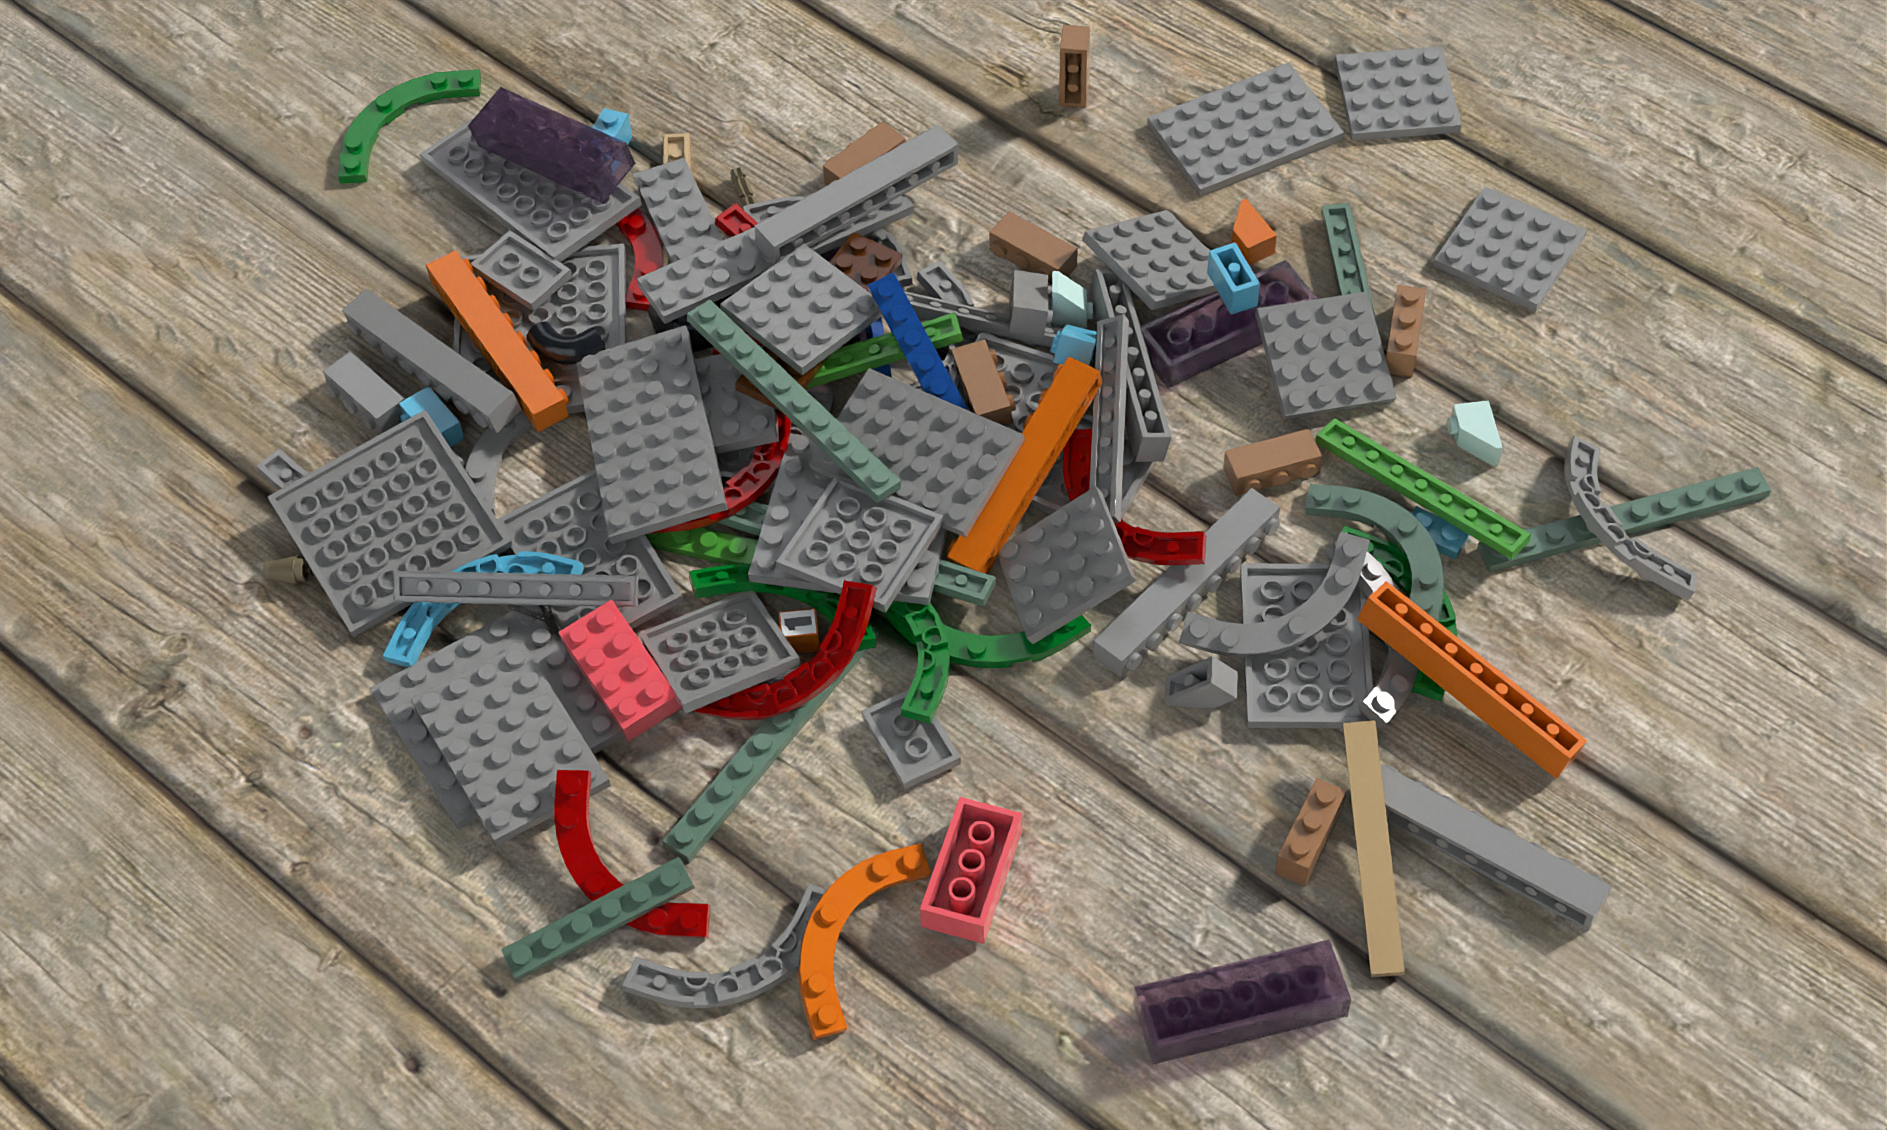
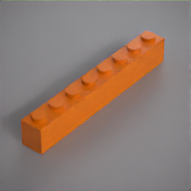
M455 250L426 264L431 284L503 385L513 392L523 413L536 431L540 432L569 417L566 408L569 400L564 390L555 387V381L550 371L542 369L540 366L541 361L534 350H528L523 334L520 331L515 332L513 322L507 313H501L496 297L493 294L488 295L483 279L480 276L475 277L469 260L467 258L462 259Z
M1069 356L1064 364H1060L1056 368L1053 375L1054 381L1049 389L1043 390L1038 400L1039 405L1034 414L1030 413L1024 422L1022 434L1025 441L966 538L959 536L958 539L955 538L950 543L947 550V558L950 563L985 574L989 573L998 558L1001 548L1008 542L1103 384L1099 370Z
M1385 581L1367 598L1357 618L1358 621L1551 776L1557 779L1575 760L1587 742L1584 737L1390 583Z

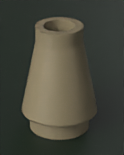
M301 555L275 561H266L263 566V574L266 579H274L297 585L309 581L312 573L310 566Z

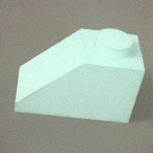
M1052 271L1053 325L1064 328L1066 324L1087 329V319H1093V302H1087V290L1059 271Z
M1489 400L1454 404L1452 415L1447 418V428L1449 434L1454 435L1456 445L1492 466L1499 465L1503 447Z

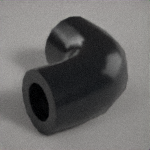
M544 321L532 326L526 335V340L538 354L548 361L562 365L576 364L587 355H595L602 350H606L600 334L593 327L573 336H563L556 332L550 323Z

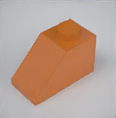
M1244 199L1241 200L1233 227L1232 243L1237 244L1247 263L1251 265L1275 254L1277 235L1250 202Z

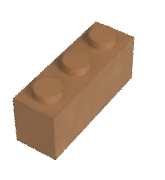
M1063 25L1060 43L1059 106L1086 108L1089 88V26Z
M881 122L823 164L824 183L828 186L831 182L848 175L856 168H860L875 160L878 156L897 148L900 144L906 143V139L885 122Z
M1010 211L989 231L990 251L996 256L1003 257L1014 263L1022 270L1048 275V283L1052 284V271H1059L1068 277L1077 268L1078 248Z
M1397 286L1386 354L1390 374L1413 377L1426 289Z
M985 339L951 349L954 368L970 411L1003 426L1013 424L1012 411L1016 410L1012 394H1006L1004 390L1007 388V383L1003 371L998 372L996 369L999 363L995 350H989Z
M1308 428L1226 450L1223 469L1235 496L1247 493L1251 488L1258 491L1263 488L1281 486L1289 481L1300 478L1306 479L1319 474L1322 455Z
M1316 778L1278 854L1276 875L1306 887L1343 811L1347 790Z

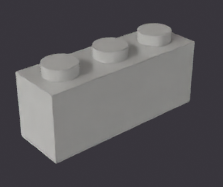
M1014 270L1009 301L1010 333L1044 337L1045 327H1051L1053 317L1052 286L1048 285V275Z
M351 351L323 370L327 382L325 388L334 398L339 397L350 413L354 414L356 412L368 429H375L378 433L382 434L401 423L399 417L402 415L399 403L405 399Z

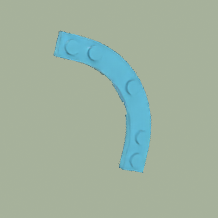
M518 551V555L498 557L497 554L483 557L462 565L451 572L581 575L584 566L580 561L557 555ZM414 602L402 617L383 654L385 661L404 667L415 664L437 625L461 603Z

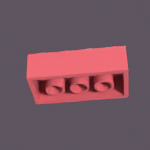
M612 599L558 632L563 646L615 720L628 742L681 709L671 685Z
M959 797L920 907L921 927L985 944L1022 834V813Z

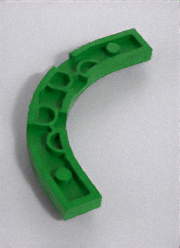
M480 69L435 72L399 84L373 100L356 117L343 140L338 170L340 184L367 182L370 154L373 145L379 137L378 131L384 124L389 125L393 120L405 113L404 108L414 103L422 105L446 98L480 96Z
M1343 526L1341 532H1347L1348 534L1370 540L1367 551L1382 564L1395 584L1410 598L1412 575L1404 552H1401L1397 545L1387 540ZM1444 590L1439 623L1458 637L1456 615L1451 601ZM1419 670L1411 692L1442 702L1446 690Z
M732 564L689 571V581L695 598H709L715 595L747 591L778 594L796 599L815 608L831 624L833 623L841 595L832 592L750 582L748 573L751 564ZM869 622L856 652L876 648V637Z
M893 601L888 609L896 614L906 625L918 651L916 674L901 706V716L931 724L942 701L949 678L950 655L945 628L931 603L923 605Z
M890 609L886 613L881 611L890 623L916 646L910 631L902 620ZM1083 615L1078 616L1034 644L1026 638L1024 631L1007 635L989 636L966 633L944 625L948 639L950 662L975 668H1008L1013 663L1028 660L1036 662L1054 655L1091 632V624Z

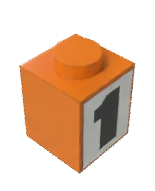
M815 608L779 612L780 624L777 625L796 653L820 650Z

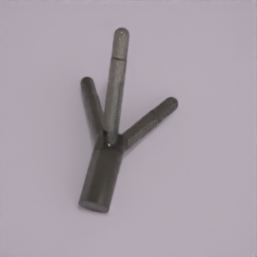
M508 605V608L543 621L557 640H561L558 632L564 629V627L552 613L551 605H540L543 614L518 605Z

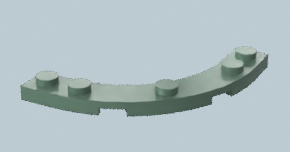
M1310 484L1305 504L1306 515L1350 519L1371 527L1375 525L1385 531L1386 536L1397 545L1401 552H1404L1409 562L1412 575L1410 600L1439 622L1444 595L1443 567L1435 542L1420 521L1397 503L1375 493L1343 486Z

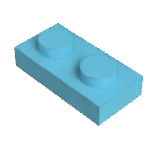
M1416 506L1411 514L1429 532L1438 552L1456 560L1469 540L1470 535L1439 516Z

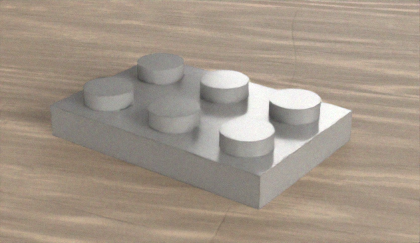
M510 230L471 263L475 274L532 311L537 309L572 277L571 269L554 260L548 254Z
M909 689L861 711L863 720L904 790L961 764L960 755L936 715L931 724L901 716L900 709Z

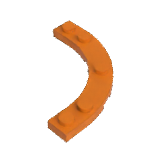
M922 843L884 852L855 865L830 886L813 910L801 940L798 967L800 996L813 1040L843 1033L847 1030L833 973L835 947L844 923L859 904L874 894L896 885L925 879L931 875Z

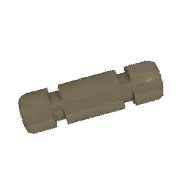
M742 167L732 169L730 171L731 180L735 185L734 188L740 203H742V208L745 205L757 203L749 180L746 178L745 170Z

